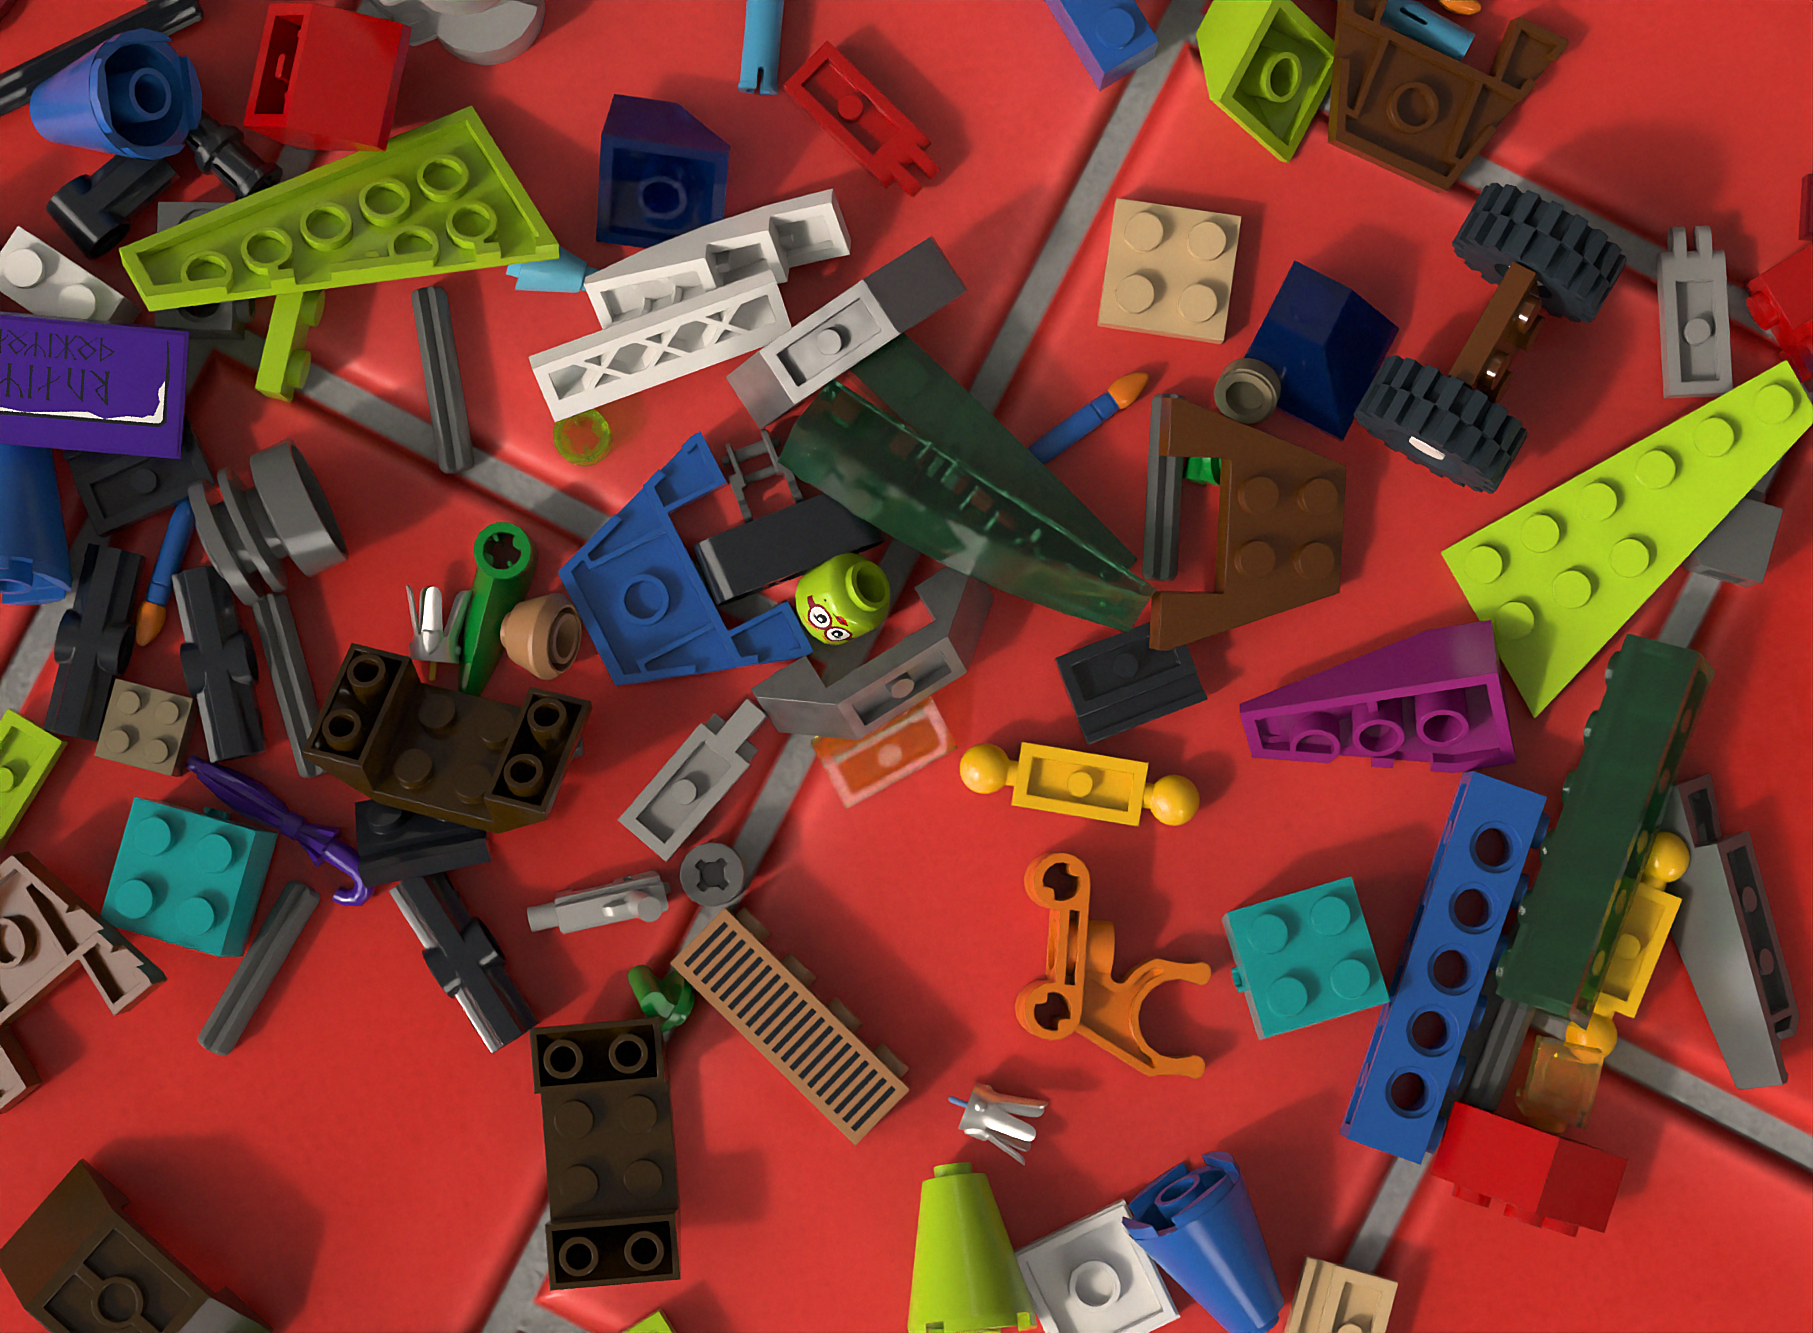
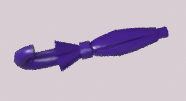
M194 754L187 760L185 768L195 773L197 779L238 814L267 827L280 829L279 832L293 841L297 840L316 868L320 867L325 860L351 876L354 880V888L348 890L342 886L339 887L332 898L333 902L342 906H362L374 895L375 886L365 888L358 872V864H360L358 851L339 839L342 834L339 831L341 827L308 823L305 817L295 811L291 812L286 804L266 786L241 772L217 763H211L210 760L204 761Z

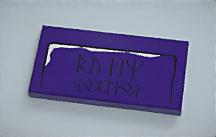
M0 311V444L181 459L190 329Z

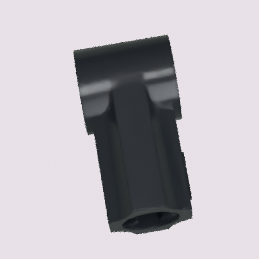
M115 155L92 176L88 174L81 175L64 185L50 199L46 206V211L86 258L93 260L115 248L130 232L132 227L131 220L181 177L165 158L140 160Z

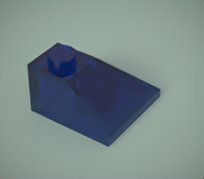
M614 94L601 133L596 241L647 249L697 228L725 219L731 146L678 103Z
M1294 260L1274 295L1243 358L1262 361L1277 374L1281 383V395L1275 407L1276 409L1342 442L1355 418V410L1380 369L1400 328L1351 288Z

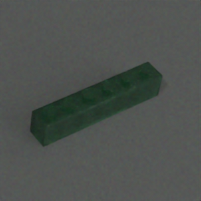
M1627 633L1621 651H1616L1611 656L1606 668L1605 684L1607 689L1599 710H1594L1590 714L1585 725L1583 741L1586 747L1578 769L1570 771L1563 785L1562 803L1564 807L1556 829L1552 828L1548 831L1541 846L1540 862L1542 867L1534 888L1526 891L1521 900L1518 910L1520 927L1513 947L1505 950L1497 966L1496 982L1498 988L1495 994L1514 1007L1585 1031L1587 1030L1716 673L1700 652Z

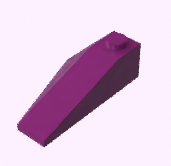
M1492 620L1426 630L1240 704V716L1252 758L1330 763L1338 755L1368 757L1371 758V767L1393 768L1395 760L1430 762L1431 771L1448 773L1516 763L1501 663Z

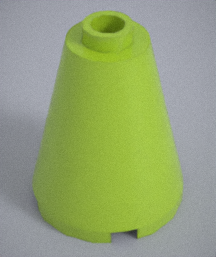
M969 1162L951 1163L934 1167L935 1178L922 1182L907 1327L908 1333H927V1331L929 1333H1001V1328L1018 1326V1332L1037 1328L1036 1311L986 1174L973 1173L972 1163Z

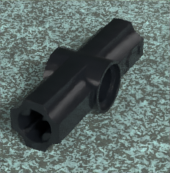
M88 543L73 608L67 609L64 613L56 634L54 658L59 667L43 730L96 742L99 741L115 679L124 675L133 653L135 624L131 622L145 564V556L117 548Z
M214 566L193 568L171 575L179 610L178 614L185 642L181 643L180 646L182 670L191 696L198 700L210 762L219 763L268 752L262 714L259 709L254 686L259 683L257 657L248 631L242 629L234 591L229 583L219 575Z
M446 871L405 879L389 890V893L425 949L422 950V955L431 973L450 998H457L470 1023L483 1039L484 1045L488 1047L491 1054L524 1035L530 1028L540 1024L533 1010L506 970L507 960L496 939L478 916H472L461 899L460 893L454 888Z

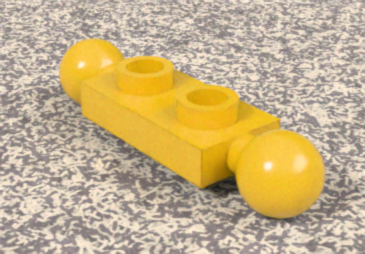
M1022 742L1018 761L1009 760L1006 753L994 744L980 743L969 748L960 762L961 778L965 785L974 792L990 794L1000 790L1004 785L1014 786L1011 806L1131 826L1139 825L1141 808H1147L1151 810L1152 814L1160 822L1166 825L1177 826L1190 821L1195 816L1200 803L1198 790L1188 778L1180 775H1167L1159 779L1155 784L1146 783L1149 763Z
M1657 832L1648 836L1641 843L1637 855L1639 867L1643 872L1640 882L1623 875L1620 876L1573 994L1591 1002L1588 1010L1581 1011L1570 1019L1565 1031L1568 1048L1575 1056L1582 1060L1599 1061L1606 1058L1614 1050L1617 1043V1029L1612 1021L1614 1013L1616 1011L1634 1019L1682 899L1668 894L1664 890L1667 883L1683 876L1690 862V855L1686 844L1673 833Z

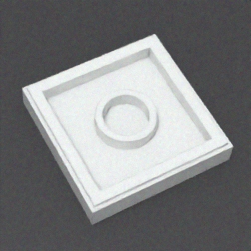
M1124 1198L1014 1250L1036 1314L1045 1333H1149L1180 1318L1154 1260L1129 1236L1121 1223L1123 1216L1130 1219L1133 1218Z

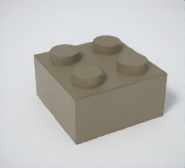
M115 679L94 756L169 776L181 777L199 711L198 700L133 682Z

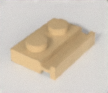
M1304 1255L1284 1333H1385L1398 1282L1395 1279Z

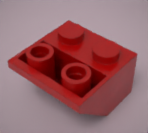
M314 2L269 3L243 127L297 150L386 151L393 125V116L402 74L406 64L412 27L403 23Z

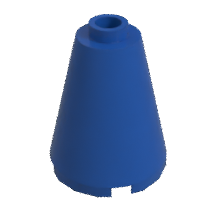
M144 28L122 31L39 84L33 91L30 99L31 120L39 134L53 143L140 160H158L179 153L186 146L181 144L186 139L190 130L197 129L201 119L202 90L196 69L188 56L180 57L167 43L173 40L164 33Z
M0 444V593H3L2 604L41 605L59 602L65 599L66 591L71 593L73 575L52 448Z
M1209 1152L1201 1155L1207 1164L1206 1166L1189 1172L1183 1162L1169 1169L1150 1182L1132 1199L1128 1206L1133 1212L1134 1217L1130 1219L1123 1216L1121 1223L1129 1236L1228 1333L1268 1332L1279 1321L1278 1313L1284 1305V1298L1239 1165L1227 1152Z

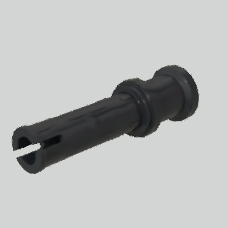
M202 108L201 119L197 129L189 131L184 143L195 154L194 159L197 168L203 174H214L236 195L235 201L277 185L280 182L283 170L273 161L266 163L243 142L244 133L241 130L228 124L221 125Z

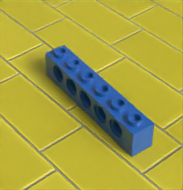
M1475 771L1462 773L1387 991L1390 1002L1382 1005L1339 1130V1134L1345 1138L1420 1165L1425 1152L1434 1154L1442 1138L1446 1121L1445 1117L1438 1115L1446 1091L1454 1093L1464 1074L1466 1056L1459 1053L1467 1030L1475 1032L1478 1029L1486 1009L1487 996L1480 993L1488 969L1496 971L1499 968L1507 948L1508 935L1501 933L1509 908L1515 911L1519 908L1527 890L1529 874L1523 873L1522 869L1530 848L1538 850L1547 832L1550 814L1542 812L1547 799L1546 796ZM1486 829L1496 831L1504 842V853L1501 859L1491 866L1484 864L1478 858L1475 851L1476 840ZM1471 889L1480 895L1484 910L1481 918L1475 924L1465 926L1457 919L1454 905L1457 897L1462 892ZM1453 950L1462 960L1463 972L1456 983L1444 987L1436 980L1433 973V965L1441 953ZM1433 1011L1442 1022L1441 1036L1434 1044L1420 1047L1413 1038V1023L1420 1014ZM1415 1073L1421 1082V1095L1411 1106L1398 1107L1391 1096L1392 1084L1401 1074Z

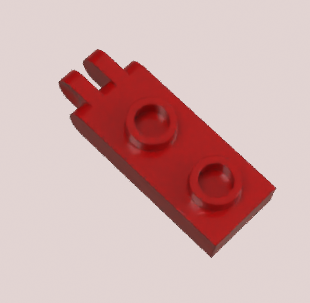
M828 40L783 84L784 91L885 189L895 181L908 195L914 198L922 189V186L906 169L913 164L930 180L940 171L936 163L924 152L931 145L928 138Z

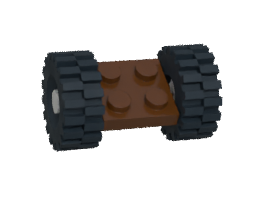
M1491 183L1490 186L1486 185L1454 238L1452 246L1455 247L1454 252L1458 257L1466 259L1464 264L1471 270L1480 271L1482 273L1481 277L1490 284L1499 285L1451 368L1448 374L1449 377L1441 374L1439 369L1430 365L1423 367L1414 359L1406 357L1404 360L1398 355H1392L1391 358L1387 356L1354 412V417L1357 418L1356 421L1361 426L1368 428L1367 432L1373 437L1385 441L1384 445L1395 452H1401L1406 455L1407 459L1415 464H1421L1429 468L1431 473L1441 478L1443 476L1448 477L1453 483L1462 487L1467 485L1474 491L1482 493L1484 490L1488 494L1496 492L1528 434L1527 429L1521 427L1522 423L1517 418L1507 415L1509 411L1499 404L1513 378V372L1507 370L1519 348L1528 352L1539 336L1545 321V317L1539 315L1541 308L1546 309L1552 316L1562 318L1564 315L1573 322L1579 323L1582 320L1585 323H1589L1595 319L1626 265V256L1620 254L1622 249L1616 243L1607 241L1609 236L1602 230L1593 229L1588 226V220L1578 214L1571 215L1563 210V205L1553 200L1551 203L1542 200L1537 193L1529 190L1526 193H1522L1516 186L1506 184L1504 187L1498 183Z

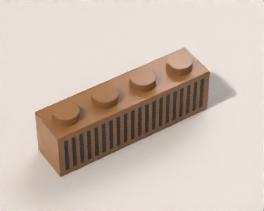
M725 907L670 964L856 1146L910 1090V1085L902 1078L909 1070L908 1066L883 1042L875 1049L870 1047L856 1033L863 1025V1022L841 1000L835 997L827 1004L810 988L817 980V977L794 954L789 952L782 960L767 946L764 941L772 933L748 909L744 907L736 915L729 907Z

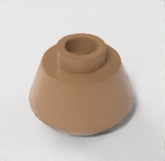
M552 593L519 602L512 611L505 615L500 629L501 643L506 648L509 658L533 675L544 680H552L572 666L579 651L582 635L579 613L572 602L565 595L559 593Z

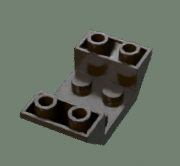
M351 643L302 753L310 762L379 804L500 834L547 820L593 707L591 701L535 687L529 688L522 707L421 683L411 657Z
M660 1017L530 1028L534 1094L541 1093L550 1220L545 1224L550 1291L681 1279V1214L670 1074Z
M84 1158L79 1160L0 1249V1268L20 1303L50 1333H271L274 1330L228 1287L221 1289L217 1293L213 1292L126 1214L123 1209L131 1200Z

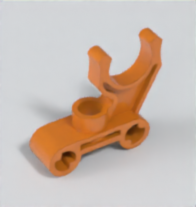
M1063 852L1043 853L1034 858L1026 868L1024 886L1029 898L1040 907L1050 909L1045 979L1034 980L1027 984L1017 996L1015 1012L1020 1025L1030 1034L1050 1041L1063 1039L1072 1034L1073 1031H1076L1149 1077L1159 1075H1182L1193 1079L1201 1077L1204 1073L1205 1063L1200 1056L1187 1053L1168 1057L1158 1054L1150 1048L1140 1033L1138 1015L1143 999L1152 988L1164 981L1181 979L1200 986L1208 983L1211 977L1209 965L1201 961L1172 962L1150 957L1131 967L1121 980L1114 982L1111 978L1115 946L1114 925L1111 920L1088 919L1091 882L1089 871L1084 862L1074 855ZM1055 863H1059L1060 873L1069 875L1071 881L1068 891L1058 899H1054L1055 894L1052 888L1043 886L1045 872ZM1054 992L1061 1001V1014L1050 1016L1048 1026L1041 1027L1034 1016L1035 1004L1046 1003L1048 993Z

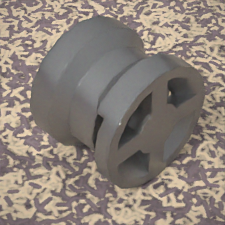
M706 843L696 846L686 855L681 864L680 880L683 890L691 900L702 906L716 907L729 903L740 894L745 885L746 868L744 861L735 849L725 844Z

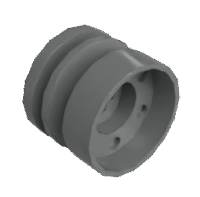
M290 438L250 455V468L255 486L249 489L229 467L218 470L217 474L223 499L211 482L205 478H201L188 485L187 491L202 545L216 571L229 583L237 597L247 606L264 600V589L259 572L273 591L279 593L287 589L288 581L283 558L289 555L298 568L310 578L348 560L345 540L329 502L302 452Z

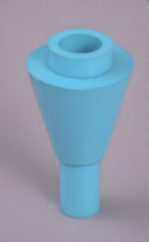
M559 246V259L508 265L506 274L517 278L514 290L579 293V290L587 292L584 286L585 277L600 270L587 266L586 261Z

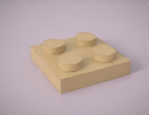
M1116 198L1097 326L1222 344L1225 336L1242 216Z

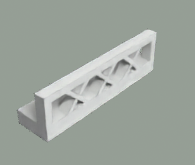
M772 269L529 356V360L552 417L557 422L764 347L790 330L792 326Z

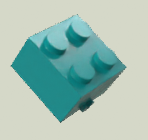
M134 797L100 916L111 926L166 941V943L180 945L187 949H194L218 957H242L245 953L278 833L230 820L231 813L219 809L204 807V811L201 812L162 800Z
M1351 876L1230 911L1221 918L1236 967L1231 968L1233 982L1237 993L1244 992L1259 1041L1390 1002Z

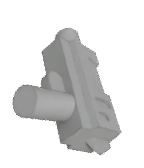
M653 870L614 879L613 883L573 891V888L556 892L554 902L527 907L530 928L532 932L559 926L560 931L566 934L637 917L646 922H653L661 916L662 912L668 911L667 908L669 906L666 894L671 892L669 882H662L660 875Z

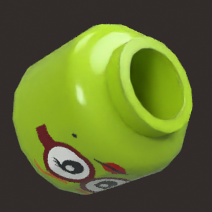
M850 552L840 554L808 570L798 581L795 593L797 612L802 624L811 635L826 644L842 645L877 629L887 618L890 607V585L881 568L864 556Z

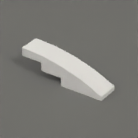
M832 188L763 206L664 241L585 277L584 286L604 330L772 269L777 284L788 282L790 267L850 255L851 238Z

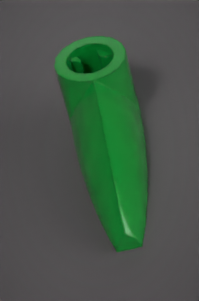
M506 522L488 525L479 533L474 542L473 554L477 568L471 587L472 596L464 622L457 692L480 697L505 649L500 639L502 621L508 612L512 611L519 602L526 599L538 560V551L531 537L521 528ZM513 538V546L521 551V556L516 564L508 561V569H499V560L491 556L492 550L496 543L504 546L503 539Z

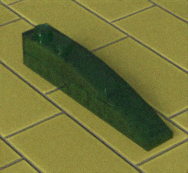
M904 332L843 373L1093 606L1138 560L1049 469Z
M835 379L823 388L795 422L778 460L779 464L792 471L799 479L812 484L835 499L857 517L867 520L885 533L934 560L1001 591L1055 611L1129 632L1156 591L1155 587Z

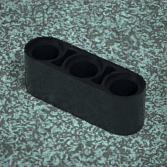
M862 480L841 486L707 538L694 545L693 549L715 606H722L803 576L808 570L834 556L848 552L859 554L881 545L888 539L866 482Z

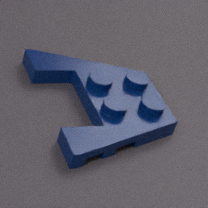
M701 431L692 435L681 446L682 449L643 485V488L617 515L614 514L558 571L577 612L617 687L795 660L805 655L809 657L814 654L788 601L732 630H727L670 519L672 513L728 485Z

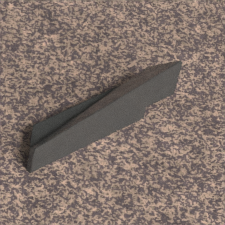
M1710 773L1620 797L1617 801V806L1637 853L1641 843L1648 836L1657 832H1670L1677 835L1688 848L1690 855L1688 869L1679 879L1667 883L1664 892L1682 899L1670 932L1735 1086L1745 1090L1787 1083L1789 1074L1785 1069L1780 1045L1782 1039L1796 1035L1800 1015L1749 830L1722 836Z

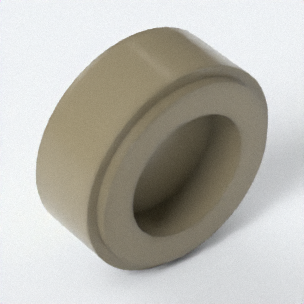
M1242 358L1229 363L1221 372L1214 389V398L1219 410L1226 417L1246 425L1257 424L1269 418L1281 395V383L1275 371L1264 362L1252 358Z

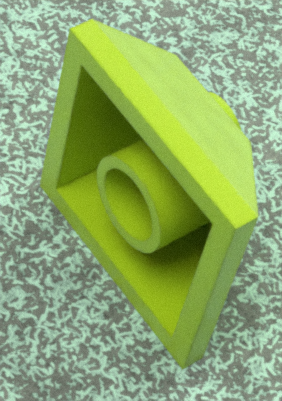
M1213 0L1196 32L1210 100L1278 160L1289 163L1332 83L1335 42L1291 0Z

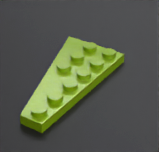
M471 105L390 138L386 151L355 152L121 247L119 252L122 264L149 311L559 259V243Z
M1787 360L1441 551L1443 558L1479 621L1492 620L1499 656L1534 718L1542 712L1813 424V405Z

